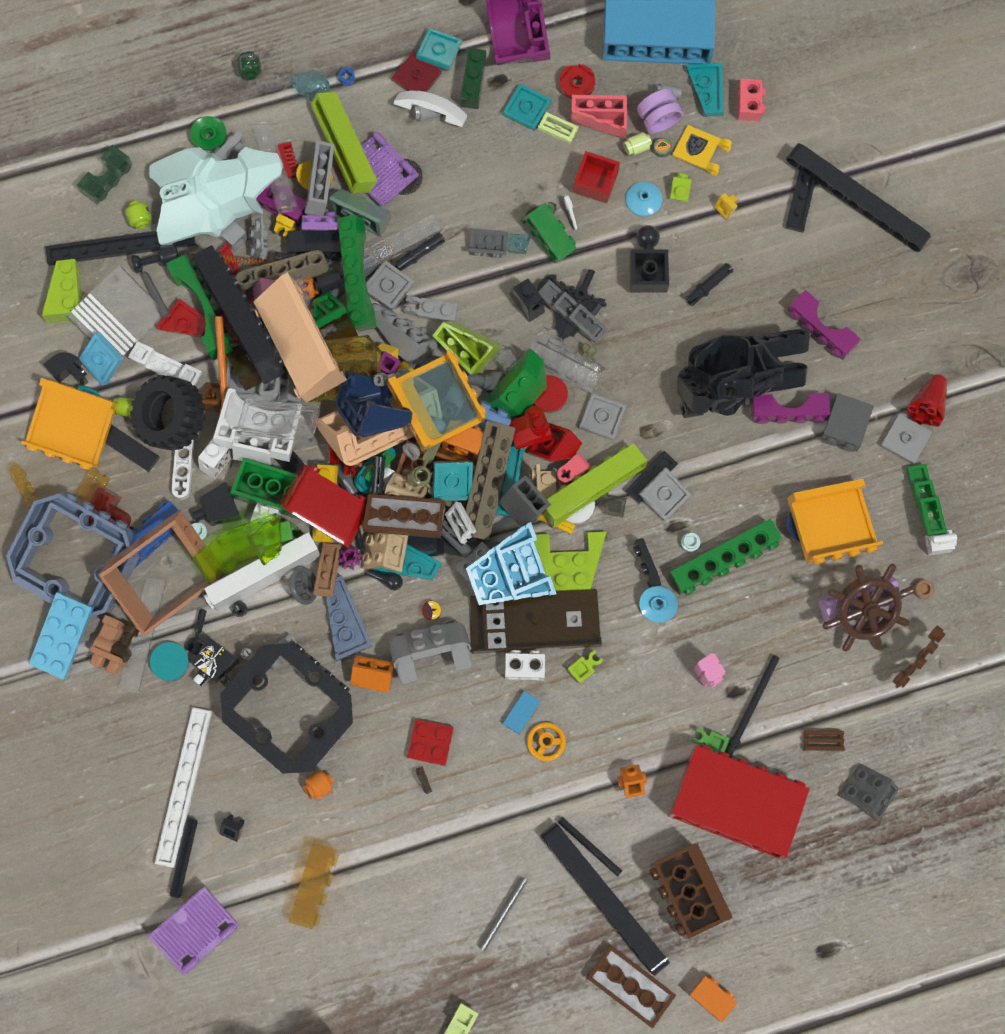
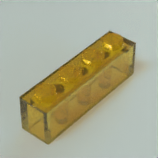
M312 843L289 923L314 929L315 926L319 925L321 914L318 913L320 907L325 905L327 894L324 893L326 887H330L333 875L330 873L332 867H336L339 855H336L337 850Z

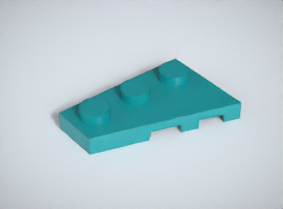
M722 63L686 65L705 117L724 116Z
M407 544L402 572L397 573L384 568H375L373 570L433 581L442 563Z

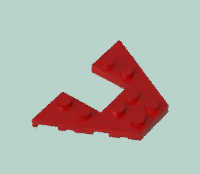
M226 243L220 252L222 256L225 254V261L231 269L233 277L236 278V275L241 270L238 263H235L234 255L228 243ZM245 294L249 304L252 305L253 309H256L253 302L255 300L253 294ZM179 299L170 309L171 315L168 318H163L156 326L160 331L203 337L205 335L206 320L202 314ZM219 307V313L216 315L217 317L223 316V322L226 326L223 329L225 334H230L233 343H240Z

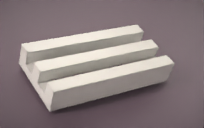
M455 502L445 513L460 543L465 544L467 542L466 539H470L472 537L471 534L477 532L460 502Z

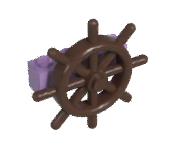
M890 564L885 573L879 576H865L862 565H857L855 567L856 580L851 582L842 592L834 589L828 590L829 596L819 601L823 620L825 621L822 625L823 629L828 630L841 626L848 634L842 646L843 651H849L855 639H873L875 649L881 650L883 645L880 636L887 633L895 623L905 627L910 624L908 619L900 616L902 598L914 594L915 588L910 586L899 590L898 581L892 576L896 570L895 564ZM889 605L888 611L881 609ZM880 616L883 619L877 623L876 617ZM858 618L854 627L849 624L850 621ZM868 619L870 627L862 628L866 620Z

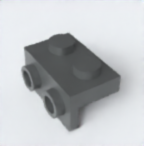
M471 228L469 252H473L474 256H484V253H489L491 257L502 258V255H506L508 231Z

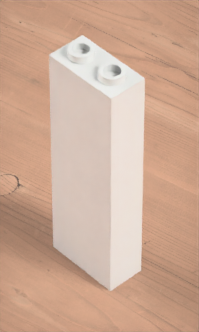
M308 532L204 588L207 593L204 597L212 609L216 608L218 612H221L232 606L235 602L241 601L291 574L296 568L304 567L319 559L320 553Z

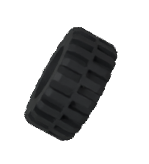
M158 375L157 377L150 378L148 383L144 382L140 386L141 390H137L136 398L132 400L131 406H133V409L130 411V416L133 418V421H131L132 427L136 428L134 432L144 444H148L151 447L172 451L183 449L184 446L187 447L192 443L191 440H195L198 437V431H201L203 428L202 422L205 420L204 410L206 409L205 403H202V394L198 393L199 390L195 385L184 379L168 375ZM172 397L175 405L174 417L171 423L164 428L161 420L162 409L165 403Z

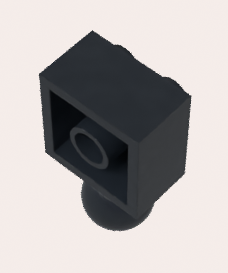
M645 225L637 231L636 240L643 250H631L630 293L668 292V249H654L660 239V234L654 226Z

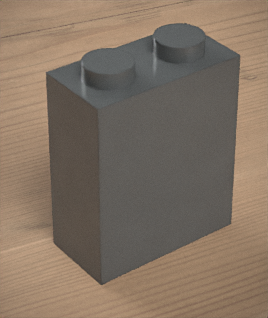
M838 393L834 399L821 439L829 445H839L846 451L857 452L861 447L874 405Z
M526 475L516 482L499 500L501 506L520 527H523L528 522L534 523L551 505Z

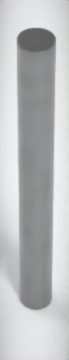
M522 877L519 879L478 946L484 951L487 949L528 882Z

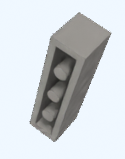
M316 140L312 154L305 213L322 217L324 215L328 200L335 144Z

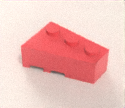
M572 95L571 122L625 139L627 132V96Z

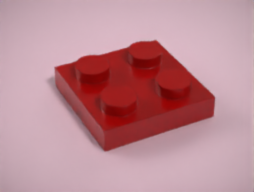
M415 719L407 759L446 766L454 727Z

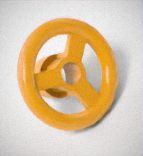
M550 722L539 723L530 730L527 736V747L531 755L536 759L546 762L553 761L564 752L566 737L562 729L556 724ZM543 728L554 730L559 735V738H554L551 733H544ZM536 732L540 736L538 752L533 746V737ZM548 738L550 744L545 745L543 739ZM553 745H560L554 754L543 755L546 749L551 748Z

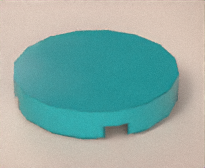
M162 643L153 650L150 657V668L153 674L167 682L176 681L183 677L189 667V656L186 650L177 643Z

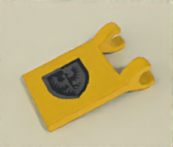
M687 125L672 156L704 169L713 176H717L720 166L709 162L717 146L729 152L732 147V141L716 137Z

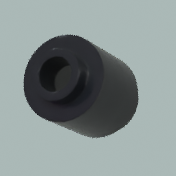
M331 270L316 276L317 281H314L318 292L322 291L323 294L340 287L339 285L343 284L338 270Z

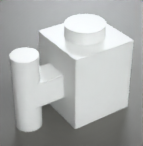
M947 530V534L929 537L926 535L925 542L928 555L951 553L957 545L956 533H952V530Z

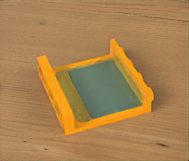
M450 350L446 351L444 356L397 379L394 376L387 381V386L399 408L406 407L412 412V421L408 425L422 452L484 422L486 418L484 406L482 404L479 405L475 389L473 387L470 388L467 382V374L464 370L461 371L458 366L459 360L457 356L452 354Z

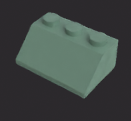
M339 189L329 198L331 211L336 212V216L341 218L355 214L364 219L365 230L379 237L382 236L391 220L390 211L385 206H377L368 198L363 197L362 199L356 196V194H352L350 190Z

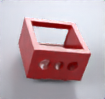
M585 151L573 184V192L608 203L619 172L620 162Z

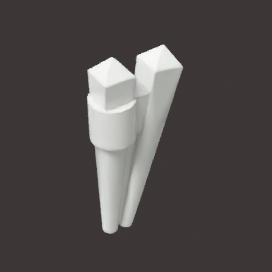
M565 195L564 205L574 230H577L572 210V201H570L569 196Z

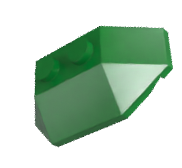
M529 348L484 401L491 404V408L495 410L501 408L507 411L510 417L523 416L525 411L532 406L547 388L544 359Z

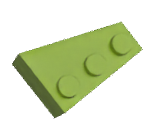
M76 259L56 261L42 317L46 323L79 320L71 312L74 309L84 319V316L75 308L78 305L83 310V307L79 304L83 302L80 266Z
M453 320L443 322L432 335L447 351L450 350L452 354L457 356L459 363L471 375L480 373L503 346Z

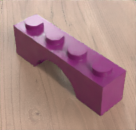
M805 289L790 304L788 309L789 315L794 320H798L803 324L804 329L813 333L817 337L818 342L826 345L835 357L844 360L859 344L861 339L848 327L836 330L823 325L817 315L819 301Z
M810 393L806 402L797 408L783 407L775 400L772 394L753 397L751 399L752 422H757L758 424H766L769 421H776L778 424L787 423V421H795V423H805L806 421L823 423L830 416L829 393Z

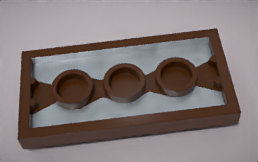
M368 494L363 532L441 538L446 505L445 500Z
M611 945L587 976L590 982L652 1029L676 996V994Z

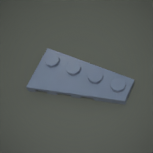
M338 576L333 597L326 596L336 662L372 647L343 576Z

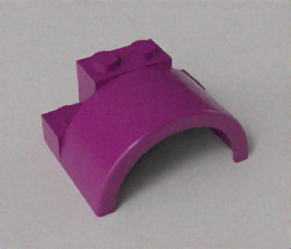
M486 0L497 66L528 60L533 62L551 60L541 0Z

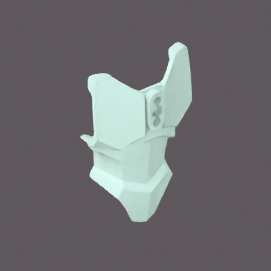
M198 147L187 148L151 164L149 175L161 188L160 197L163 203L156 229L159 243L161 245H171L174 242L199 234L219 237L221 232L236 218L254 212L263 214V209L256 198L266 187L281 176L283 163L279 155L245 147L238 154L237 159L223 160L216 154L207 153Z

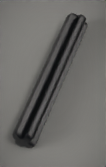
M188 818L186 820L169 893L170 897H181L198 824L196 819Z

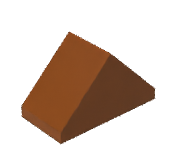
M207 383L202 395V403H205L206 409L204 411L220 412V383Z

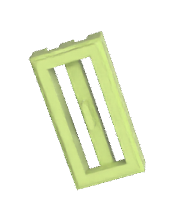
M547 112L538 126V130L568 144H571L579 128ZM546 119H548V120H550V121H553V122H555V123H557V124H559V125L550 123V122L546 121ZM561 126H564V127H566V128L572 130V132H570V131H568V130L562 128Z

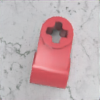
M580 453L576 454L559 468L556 475L557 485L560 487L563 485L568 486L577 476H583L588 473V470L591 468L590 464Z

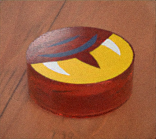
M435 601L426 602L422 607L423 617L429 621L437 620L441 615L440 605Z

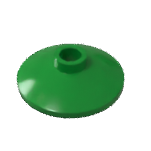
M213 116L199 118L190 129V137L193 144L205 151L219 148L225 142L227 136L224 123ZM209 134L213 135L210 138H206Z

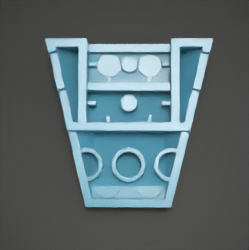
M531 522L525 524L465 568L479 605L556 594L551 577L545 574L534 543L537 538Z

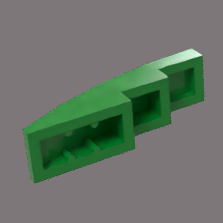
M921 464L907 467L906 471L913 497L927 536L947 534L939 496H936L933 480H930L927 465Z

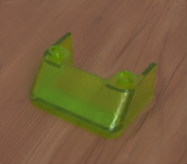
M277 513L225 530L193 556L207 584L211 583L222 573L230 574L234 572L239 563L259 557L262 565H266L270 560L280 555L279 552L282 550L281 523Z

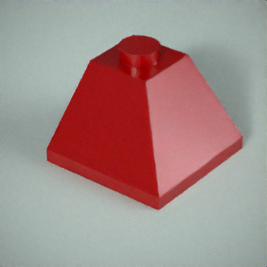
M548 423L552 440L531 445L526 450V453L553 462L572 458L583 443L570 429Z

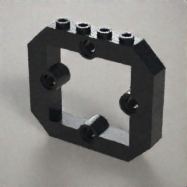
M292 643L263 645L221 692L222 722L282 774L311 772L353 723L351 694L348 692L350 689L344 683L338 684L333 680L335 676L329 670L323 671L318 667L320 663L314 657L308 658L304 655L305 650L297 643L295 646ZM280 656L304 676L307 685L317 687L340 707L325 725L315 723L309 728L308 735L311 742L294 761L271 743L272 735L269 729L265 727L255 729L234 711L251 689L263 691L267 687L268 677L265 673ZM311 672L319 673L320 679L318 682H311L309 680ZM255 676L263 677L264 683L262 686L256 687L252 681ZM320 727L323 729L324 735L322 738L318 739L313 736L314 728ZM259 732H265L268 735L265 743H259L256 740V735Z

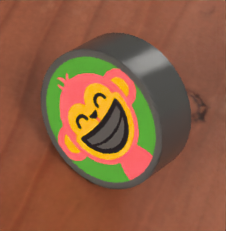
M666 138L657 139L653 145L654 154L662 158L668 156L672 148L671 142Z

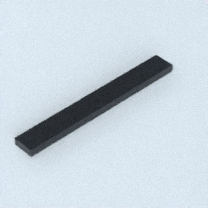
M157 231L46 246L47 264L51 266L55 265L56 261L76 259L77 262L153 252L163 245L159 243ZM195 236L174 242L173 244L177 248L196 246Z

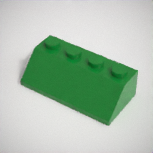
M243 457L230 492L233 499L255 506L257 503L279 510L280 514L303 521L279 504L297 474Z

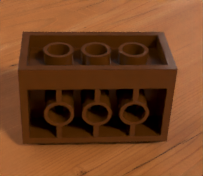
M697 842L650 864V875L654 881L657 880L659 883L658 892L662 899L666 898L669 905L666 909L670 917L675 918L677 922L675 928L680 937L689 939L733 918ZM675 869L682 872L681 879L675 876ZM685 887L687 890L690 889V897L684 896ZM694 906L700 910L698 917L692 913Z

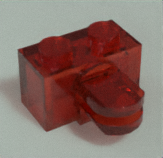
M98 487L89 502L94 505L93 509L109 513L111 519L123 521L127 524V527L130 525L131 516L117 507L122 497L107 488ZM92 516L89 517L90 525L94 523Z

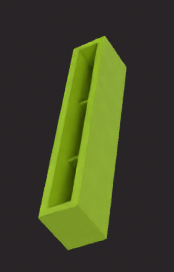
M336 92L317 93L310 105L328 143L335 144L333 154L351 193L371 192L378 181L349 121L348 115L342 106L341 100Z
M634 443L630 446L622 447L616 455L608 456L599 466L594 465L588 470V473L583 476H577L568 486L563 485L554 495L546 496L545 498L551 505L543 515L554 528L645 469L647 459Z

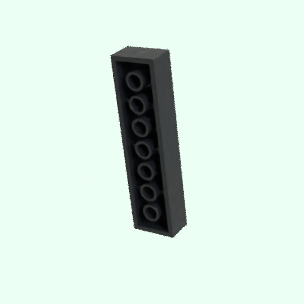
M213 245L192 255L205 283L263 384L265 385L284 375L282 369L284 363L279 356V351L272 344L268 332L264 330L261 320L255 315L256 313L252 305L247 301L248 299L244 291L240 289V285L237 279L233 277L228 264L224 262L220 250L216 252Z

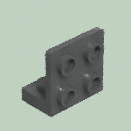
M859 764L840 793V797L867 811L872 819L879 822L899 788L892 779Z

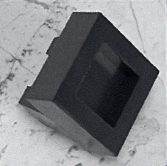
M230 814L227 818L223 819L219 834L238 842L245 820L240 819L239 823L233 821L234 815Z

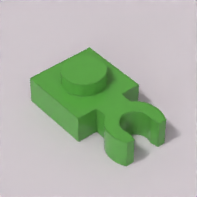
M696 729V732L700 733L702 738L700 740L693 738V743H703L715 753H719V751L725 752L730 738L711 731L708 736L703 729Z

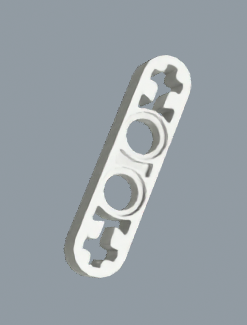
M191 440L190 446L183 447V449L189 451L187 458L179 457V452L183 449L175 450L172 493L179 500H185L190 495L195 440ZM180 468L188 469L186 476H178L177 472ZM179 481L183 482V488L186 490L182 492V495H179L176 491L180 489L181 484Z

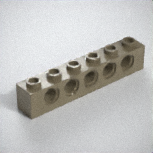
M486 422L466 508V513L477 531L475 534H471L472 537L490 540L515 432L514 427L495 422Z

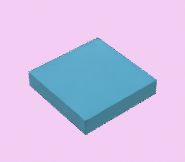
M101 332L94 334L79 358L102 386L108 384L124 360Z

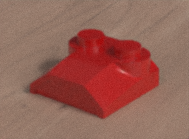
M532 406L525 411V415L511 420L509 424L510 427L515 428L513 442L516 450L552 440L551 430L541 407Z

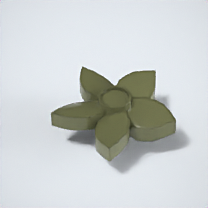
M584 343L583 351L577 353L579 357H584L582 361L583 366L588 361L596 362L593 355L596 354L597 348H590L587 343Z

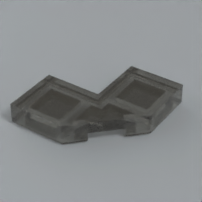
M606 493L595 500L605 515L623 518L627 498Z

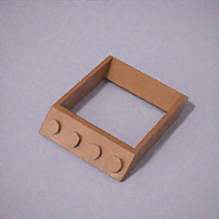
M180 510L108 561L98 575L112 593V596L123 608L125 614L134 623L136 629L139 630L142 636H145L205 591L204 588L217 582L224 571ZM172 527L207 578L153 617L117 566Z

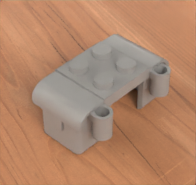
M448 620L442 625H433L422 630H413L410 633L399 632L389 643L393 665L397 669L401 684L418 681L413 660L451 651L456 671L469 669L473 665L470 655L471 645L466 628L462 623L455 620Z

